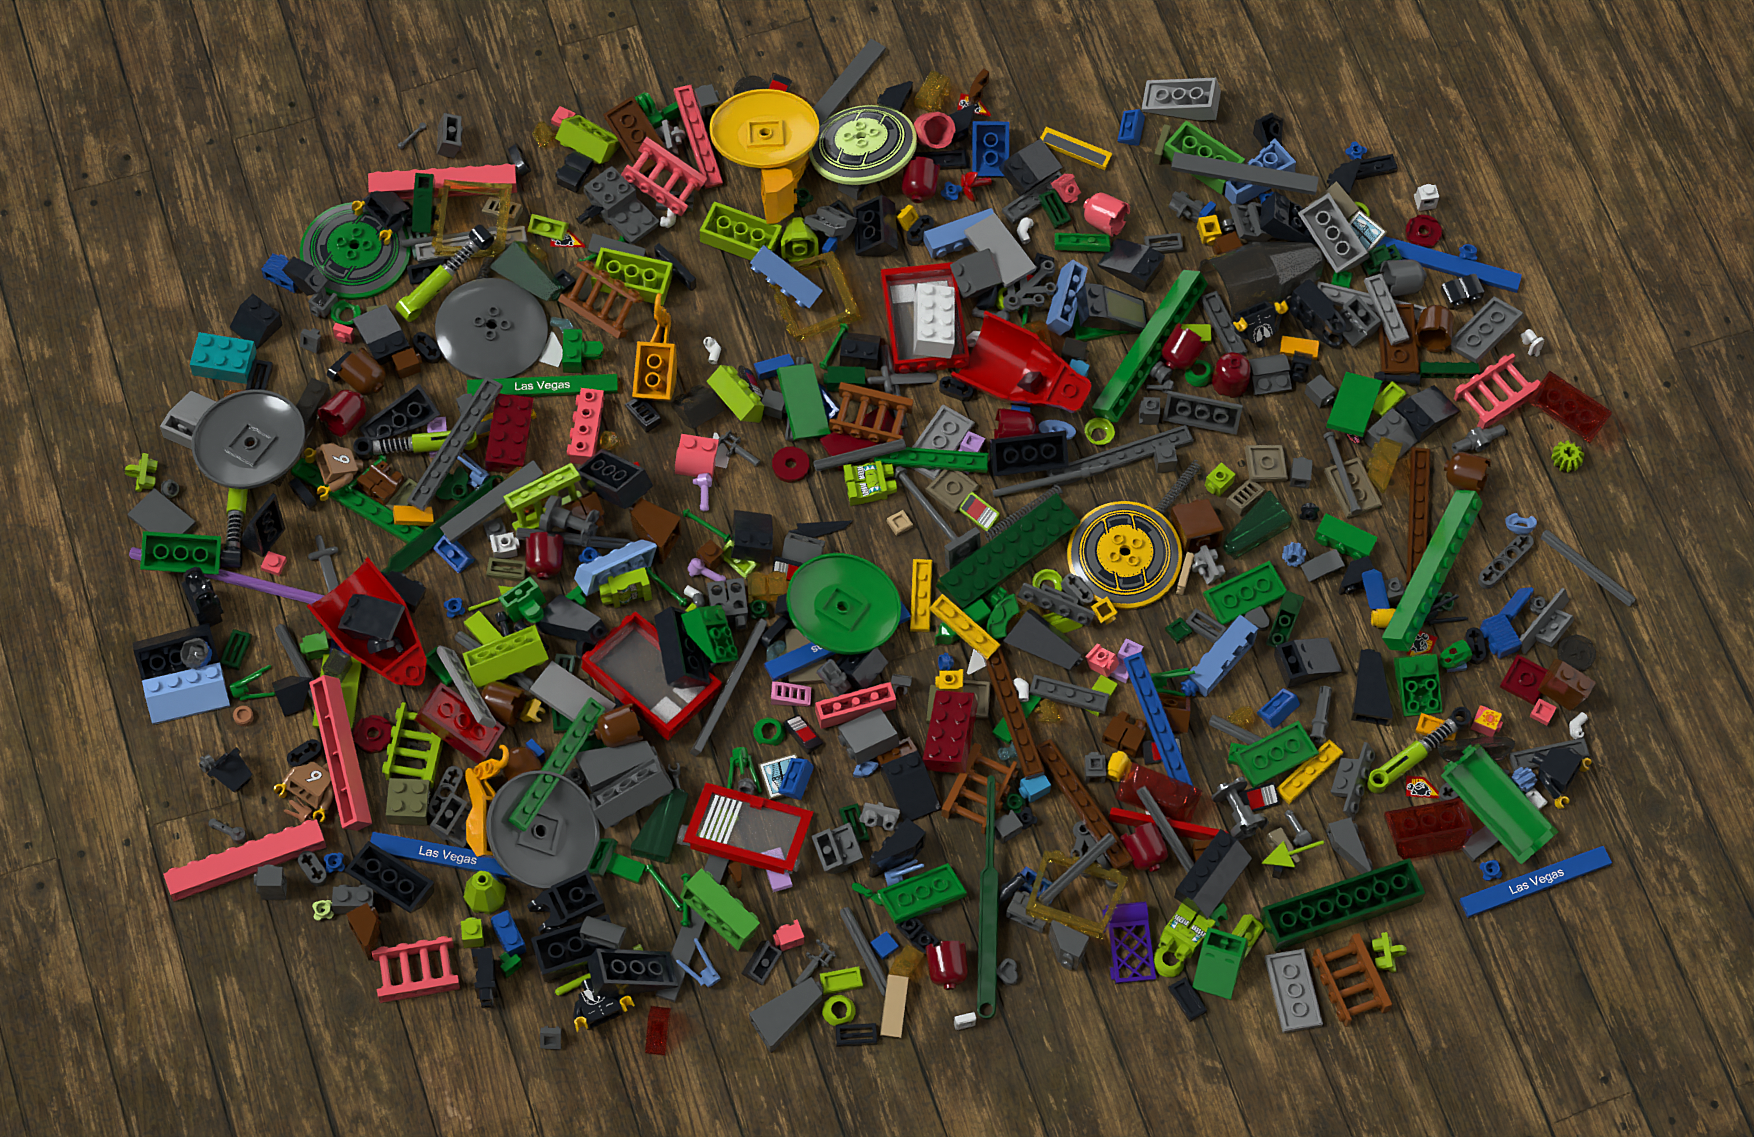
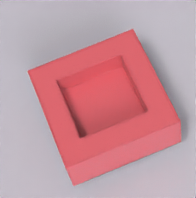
M559 106L551 119V124L560 127L563 119L576 116V113Z
M335 323L333 327L334 337L340 342L353 343L355 338L353 328Z
M268 551L261 565V570L280 576L287 559L285 556Z
M1539 698L1529 717L1547 726L1557 707Z

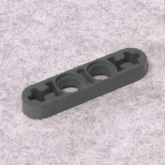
M1529 534L1518 535L1481 571L1478 577V584L1485 589L1492 588L1530 551L1533 545L1532 536ZM1526 540L1528 543L1519 549L1521 541L1524 542ZM1513 551L1517 554V557L1511 559L1507 556V552ZM1501 563L1505 569L1498 571L1494 565ZM1491 573L1493 574L1490 581H1484V577L1487 578Z

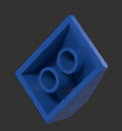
M973 121L972 172H977V176H1004L999 167L1009 158V122Z

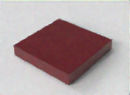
M1517 654L1500 684V688L1535 705L1541 694L1537 689L1548 670Z

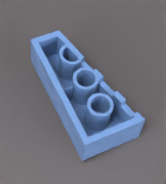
M1274 138L1267 148L1264 147L1255 159L1252 158L1248 162V165L1295 173L1296 161ZM1228 180L1225 186V197L1232 205H1242L1271 188Z
M1242 615L1237 617L1222 637L1215 642L1212 649L1204 654L1198 666H1193L1190 670H1194L1195 674L1189 675V679L1197 685V691L1205 697L1254 645L1258 628Z

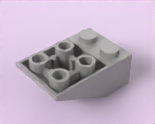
M190 391L168 412L160 425L163 437L192 449L191 443L194 429L202 415L216 401Z

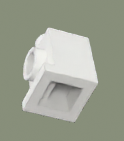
M1426 184L1418 187L1417 193L1414 194L1418 211L1436 208L1439 200L1436 185Z
M513 532L498 536L490 535L494 558L505 559L517 556V548H520L518 539L513 536Z

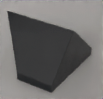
M1271 112L1255 120L1253 134L1263 148H1267L1274 138L1283 146V118Z
M288 676L272 682L284 717L303 711L310 686L309 682H311L312 678Z

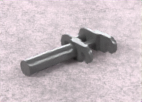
M731 430L726 432V435L722 434L720 436L719 445L725 442L731 446L730 452L726 454L727 457L736 452L757 467L759 465V459L737 445L741 443V437L737 438L732 435ZM730 437L734 442L730 443L727 439Z
M819 939L816 940V943L823 948V951L816 957L814 955L811 956L809 952L805 954L812 961L794 982L796 986L807 980L819 963L822 964V967L828 968L829 965L827 963L832 957L836 958L835 952L830 951V947L824 942L821 943ZM826 952L828 956L825 960H822L821 957Z

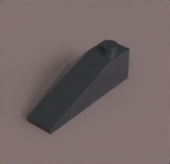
M417 384L358 428L370 440H381L425 426L441 413L426 387Z

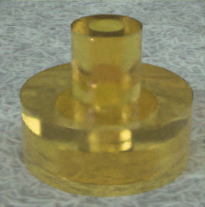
M604 431L600 437V445L605 450H613L620 443V439L617 438L616 433L613 431Z

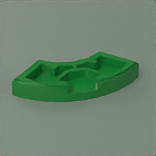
M1016 594L1009 595L1001 600L990 615L987 633L994 640L1008 636L1007 627L1009 621L1014 615L1021 612Z

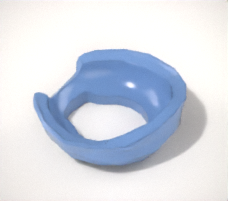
M1514 513L1505 519L1507 528L1515 534H1528L1537 525V520L1533 516L1521 518L1517 513ZM1517 523H1524V524H1527V527L1519 526V525H1516V524H1517Z

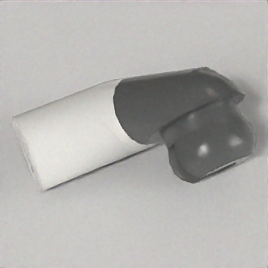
M688 585L684 590V594L693 598V604L697 608L705 606L703 594Z

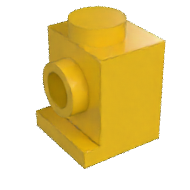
M1212 215L1198 218L1197 230H1199L1202 244L1214 245L1215 238L1221 237L1222 234L1217 216Z
M959 669V671H940V675L936 676V688H939L940 691L963 692V669Z

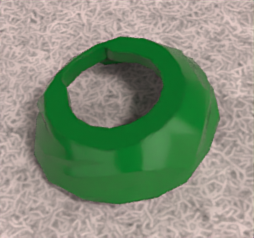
M341 300L331 307V318L335 323L347 327L354 324L352 320L344 322L339 318V315L347 308L353 310V318L361 315L359 305L355 306L347 303L345 300Z
M1197 360L1194 364L1204 365L1207 369L1206 373L1198 376L1188 369L1185 373V379L1192 386H1206L1212 381L1214 369L1206 360Z
M766 717L756 723L753 734L759 744L765 743L777 746L785 737V728L778 719ZM767 723L774 724L777 728V732L772 739H766L762 734V727Z

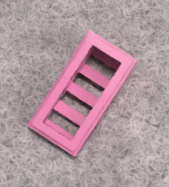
M772 682V705L810 706L811 687ZM778 691H782L781 696H777ZM786 691H789V697H785ZM793 692H797V699L793 698ZM801 692H805V700H801Z

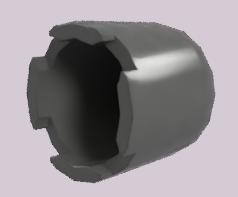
M1416 260L1383 261L1381 264L1380 273L1384 272L1383 277L1392 297L1418 293L1427 279L1426 271L1423 270L1421 264Z

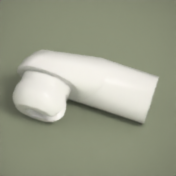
M1022 678L1014 679L1015 690L1019 691V701L1027 702L1029 699V684Z

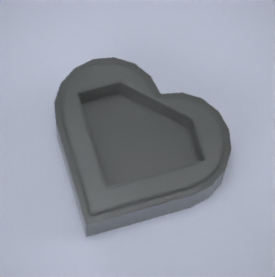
M1261 606L1249 611L1244 617L1255 625L1258 630H1265L1269 625V618Z
M1008 958L997 968V978L1008 986L1016 984L1018 980L1016 962Z

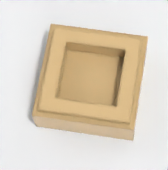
M904 510L887 518V523L896 536L913 528V524Z

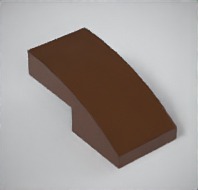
M984 68L971 85L968 106L975 105L983 98V88L989 83V71Z
M731 860L732 864L728 865L729 874L739 889L742 886L741 863Z

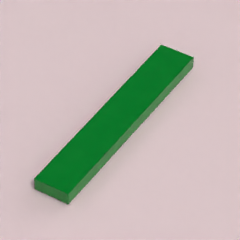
M906 447L902 451L874 457V463L881 461L882 465L892 464V466L987 473L989 453Z

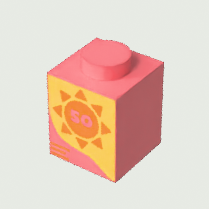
M1480 705L1471 729L1493 738L1495 731L1499 733L1503 724L1500 721L1502 714Z

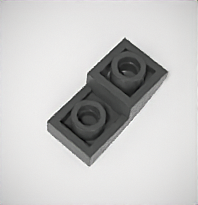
M1337 549L1324 553L1301 565L1310 583L1345 566Z

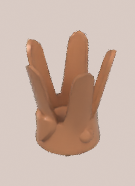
M297 796L296 798L302 806L293 800H290L289 803L299 814L284 810L285 813L298 818L300 822H305L309 819L313 820L311 818L313 810L304 805Z

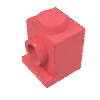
M1063 174L1051 183L1062 202L1072 203L1078 199L1077 195L1081 193L1073 174Z
M1098 643L1085 656L1090 669L1106 677L1115 671L1119 665L1116 654L1102 648Z
M798 919L794 920V925H783L779 930H776V934L772 935L775 945L780 946L781 951L804 944V935Z

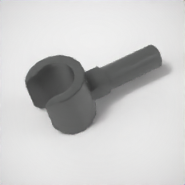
M1165 380L1163 385H1147V389L1161 390L1165 394H1168V391H1172L1174 388L1173 381Z
M677 763V769L672 770L669 764V775L673 777L676 792L681 791L679 784L680 765Z

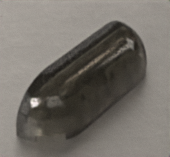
M1499 736L1446 740L1437 744V750L1445 761H1453L1455 763L1464 756L1462 752L1469 745L1474 747L1479 743L1491 758L1497 762L1504 760V757L1514 749L1515 740Z

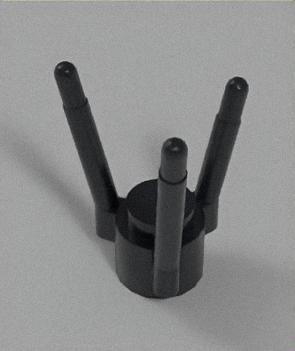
M1456 594L1439 603L1435 600L1424 623L1429 622V625H1433L1435 623L1467 620L1466 616L1436 619L1438 616L1437 608L1459 598V595Z

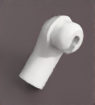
M669 208L667 210V217H661L660 226H665L666 228H670L676 222V214Z
M1023 218L1017 228L1022 244H1027L1031 241L1027 233L1028 229L1034 224L1031 218Z
M973 331L966 337L968 347L975 346L981 331Z
M706 337L703 343L710 352L708 362L717 364L721 347L716 340Z
M1583 712L1569 723L1570 735L1574 739L1584 736L1581 725L1588 720V717Z

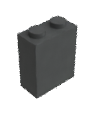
M880 707L838 727L840 735L837 737L842 747L845 746L847 748L846 752L851 760L854 759L857 765L900 746L897 732Z

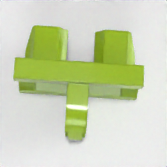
M142 453L139 466L127 465L125 467V474L127 476L137 478L136 492H141L143 488L153 489L155 485V477L147 476L146 472L155 473L158 461L148 459V454Z
M1381 933V938L1372 940L1375 953L1381 951L1385 953V956L1375 958L1376 968L1378 970H1389L1390 973L1397 972L1394 957L1405 955L1407 949L1404 945L1392 946L1391 937H1388V933Z

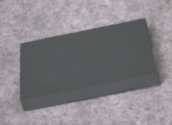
M155 488L127 514L132 521L149 532L187 534L196 525V522Z

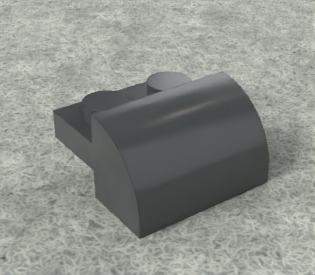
M1251 202L1248 206L1233 204L1229 207L1239 238L1246 239L1248 245L1260 244L1272 238L1271 235L1260 229L1262 206L1260 203Z
M830 206L818 207L816 214L806 216L804 223L810 225V228L813 230L821 231L826 236L837 237L838 240L843 241L852 233L857 218Z
M1358 294L1345 303L1343 309L1338 312L1346 323V331L1341 334L1353 348L1364 339L1372 337L1381 325L1380 318ZM1336 323L1338 330L1342 329V325Z
M1285 354L1248 359L1251 366L1250 378L1254 396L1292 389L1289 376L1290 367Z
M450 793L431 823L430 829L442 840H448L459 848H464L467 843L466 820L472 807L468 806V802Z
M850 822L831 830L829 828L812 836L824 871L828 874L849 870V866L865 860Z

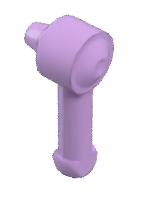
M702 473L693 479V484L701 488L700 510L706 512L709 510L708 487L712 485V478L709 473Z
M694 558L691 560L688 566L691 577L703 574L714 581L724 580V584L726 583L725 576H721L704 567V563L700 559Z

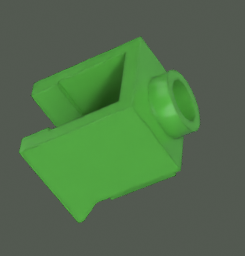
M325 631L321 634H312L302 638L303 643H300L302 655L306 654L308 661L322 658L324 654H330Z

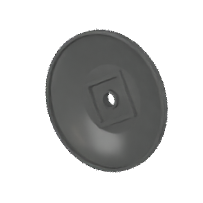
M483 278L461 285L446 297L436 317L435 335L442 355L457 371L474 379H485L486 376L491 379L514 378L524 373L539 359L547 340V320L540 303L525 288L504 279ZM489 322H494L497 327L489 329L486 325Z
M245 390L233 393L214 403L199 419L192 436V454L196 465L203 475L220 486L232 489L260 487L284 475L298 460L305 443L304 421L296 406L280 394L266 390ZM255 441L253 446H246L248 442Z
M529 771L507 781L493 797L486 820L488 843L498 864L512 878L533 888L550 889L552 885L587 870L599 843L598 818L593 812L588 796L570 779L550 771ZM539 774H545L543 778L546 775H551L553 780L556 777L560 778L525 832L508 821ZM536 827L543 829L544 834L542 837L536 834Z

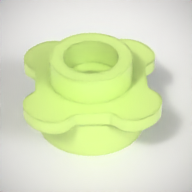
M321 900L313 903L312 907L315 911L314 919L316 921H320L323 918L331 919L334 916V913L331 911L332 902L330 900Z

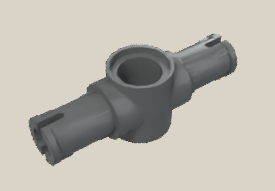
M1502 424L1490 429L1476 427L1467 434L1465 439L1453 443L1452 450L1454 454L1469 449H1475L1476 452H1480L1486 449L1493 439L1504 436L1506 430Z

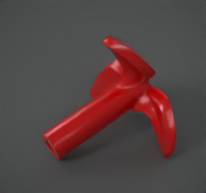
M977 172L961 175V187H964V194L973 202L975 198L971 188L991 185L992 183L991 178L976 179Z

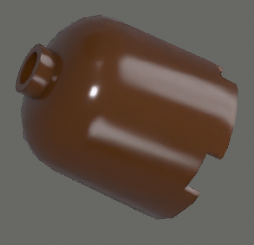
M1430 305L1423 309L1415 331L1416 344L1419 347L1420 345L1426 347L1429 352H1441L1451 345L1454 328L1452 312L1442 305Z
M359 348V353L356 355L351 353L341 364L343 369L338 371L337 374L361 395L366 396L374 392L378 393L384 387L385 371L364 348Z
M1458 452L1452 456L1451 460H1447L1445 463L1446 479L1450 485L1462 490L1476 491L1480 496V490L1483 491L1489 476L1485 472L1487 466L1491 467L1492 460L1466 452Z
M498 681L490 682L483 689L479 690L482 699L496 721L510 727L516 725L519 721L516 718L518 712L523 711L526 704L527 695L524 694L525 690Z
M632 703L604 712L598 717V728L594 730L597 739H602L605 746L616 748L643 741V736H638L637 733L640 732V726L635 711L630 712V709L633 708Z
M514 747L509 750L508 763L502 768L506 781H509L522 773L541 771L543 766L532 749L528 747Z

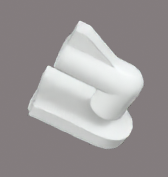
M1530 329L1520 334L1525 345H1528L1530 342L1532 343L1528 354L1530 356L1533 354L1536 357L1539 356L1544 339L1542 337L1538 338Z

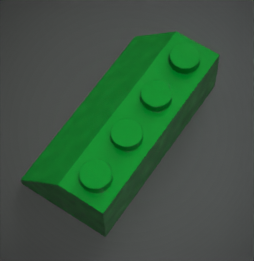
M143 531L140 570L185 573L186 570L196 566L202 569L203 574L219 575L221 536Z

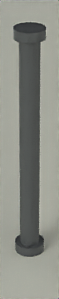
M1327 432L1324 434V439L1330 447L1351 506V514H1359L1362 512V508L1357 503L1334 439L1335 433Z

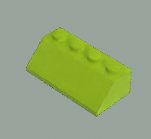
M535 625L463 653L467 669L476 688H483L488 683L496 680H504L511 674L524 672L527 668L541 665L549 659Z

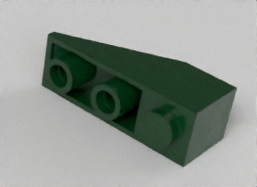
M415 173L412 232L431 234L436 182L434 174Z
M1286 590L1266 645L1276 648V645L1288 642L1303 605L1304 596Z

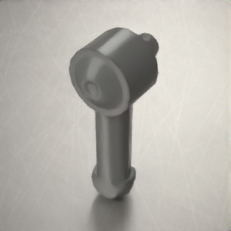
M974 308L971 314L976 318H984L983 313L985 311ZM1005 308L997 312V314L992 313L1007 321L1010 320V314Z
M1287 810L1284 815L1297 833L1296 838L1292 841L1293 845L1304 847L1312 843L1311 834L1306 829L1303 830L1293 811Z
M214 818L208 822L209 827L231 836L235 844H242L247 839V835L242 827L231 828Z

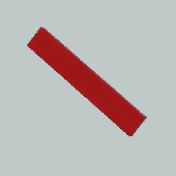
M1114 807L1110 811V822L1134 827L1150 822L1152 825L1155 823L1151 815ZM1167 819L1177 836L1201 841L1213 840L1220 830Z

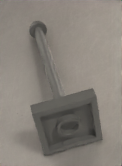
M899 466L893 471L895 479H901L952 541L944 546L945 566L949 571L981 548L980 531L977 527L958 538L906 475V468Z

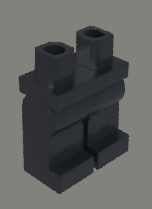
M492 947L471 949L474 967L478 968L475 975L477 982H474L477 999H480L481 1008H493V998H498Z

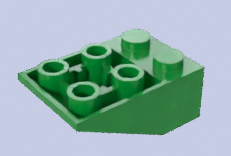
M722 605L698 607L681 615L687 634L713 663L739 660Z
M1426 653L1394 657L1395 676L1403 715L1412 716L1421 715V713L1442 712L1437 654Z
M1208 927L1192 988L1231 1000L1249 942L1247 938Z

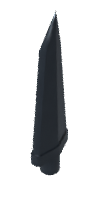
M853 520L797 523V529L788 530V533L815 538L843 530Z

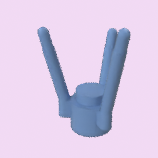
M462 453V456L466 460L460 456L457 457L459 461L472 470L470 474L472 481L468 480L467 484L477 488L478 485L483 484L489 479L490 474L465 453Z
M914 859L884 872L887 886L903 881V874L923 868L924 864L909 867L918 862L917 859Z
M695 938L694 942L707 965V968L701 972L702 977L698 976L680 960L676 962L693 976L701 986L706 984L709 988L721 978L713 968L709 957L698 939Z

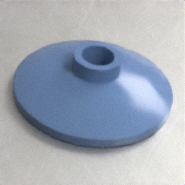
M1045 420L1039 424L1040 433L1066 430L1067 440L1073 438L1076 434L1075 428L1063 421Z

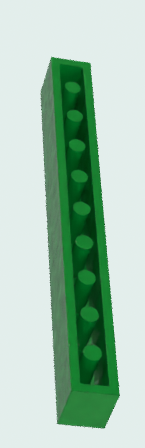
M1183 270L1092 406L1098 418H1105L1110 422H1118L1162 355V348L1178 323H1183L1207 287L1208 283L1200 271Z
M1455 491L1382 636L1389 650L1409 651L1415 642V638L1422 628L1423 622L1430 612V608L1482 507L1483 502L1476 491Z

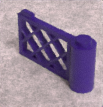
M1146 901L1106 905L1105 909H1102L1103 921H1107L1113 961V967L1110 968L1111 980H1115V984L1156 980ZM1144 926L1145 934L1141 939L1132 933L1135 927ZM1121 928L1127 934L1120 941L1114 936L1113 929ZM1129 935L1138 941L1132 950L1123 943ZM1140 944L1147 948L1148 953L1144 958L1134 952ZM1120 946L1129 952L1124 960L1116 955V951ZM1131 955L1141 961L1135 969L1126 963ZM1144 963L1150 968L1151 975L1142 976L1137 970ZM1123 965L1132 972L1128 978H1119V969Z

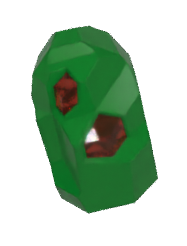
M1463 639L1457 641L1440 654L1439 664L1442 668L1454 669L1471 660L1472 652L1466 641Z

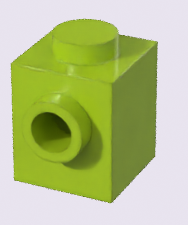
M1220 463L1206 477V489L1220 497L1234 483L1235 473L1223 463Z
M472 917L461 921L464 948L484 946L481 919Z

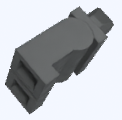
M744 578L726 580L729 600L726 597L724 580L707 583L710 606L722 605L727 624L735 622L736 629H746L748 609Z

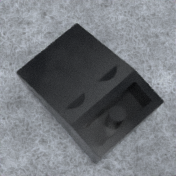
M1274 192L1262 202L1260 229L1274 238L1311 245L1317 243L1298 214L1304 209L1300 205L1278 192Z
M1328 638L1293 640L1276 645L1274 658L1287 689L1342 672Z
M908 818L903 823L899 822L894 829L895 833L891 837L888 836L882 843L883 847L871 855L869 859V876L874 878L890 869L914 860L925 847L926 831Z

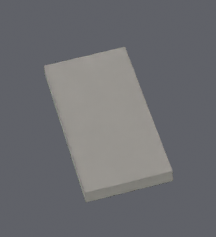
M995 213L964 230V234L978 252L990 248L1005 288L1036 271V266Z
M942 405L912 448L957 451L967 432L971 431L974 427L975 422ZM912 468L933 481L943 471L939 469Z
M551 661L529 690L530 693L572 722L590 697L606 708L604 712L613 710L616 706L615 703L553 661ZM597 723L590 732L591 735L595 734L594 729L598 728Z
M1299 949L1265 955L1264 959L1282 1032L1287 1033L1322 1027L1323 1022L1305 950Z

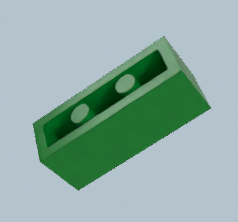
M1326 513L1316 531L1314 540L1323 546L1337 549L1340 554H1346L1357 560L1366 556L1370 557L1378 537Z

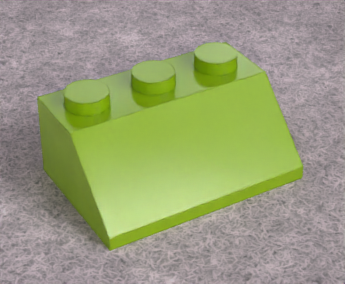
M580 115L563 119L555 138L560 141L561 145L571 147L577 152L592 158L596 164L609 161L621 145L615 134Z
M720 365L707 380L708 384L740 421L759 423L762 420L764 405L760 401L761 398L748 388L749 384L737 375L738 372L734 367Z

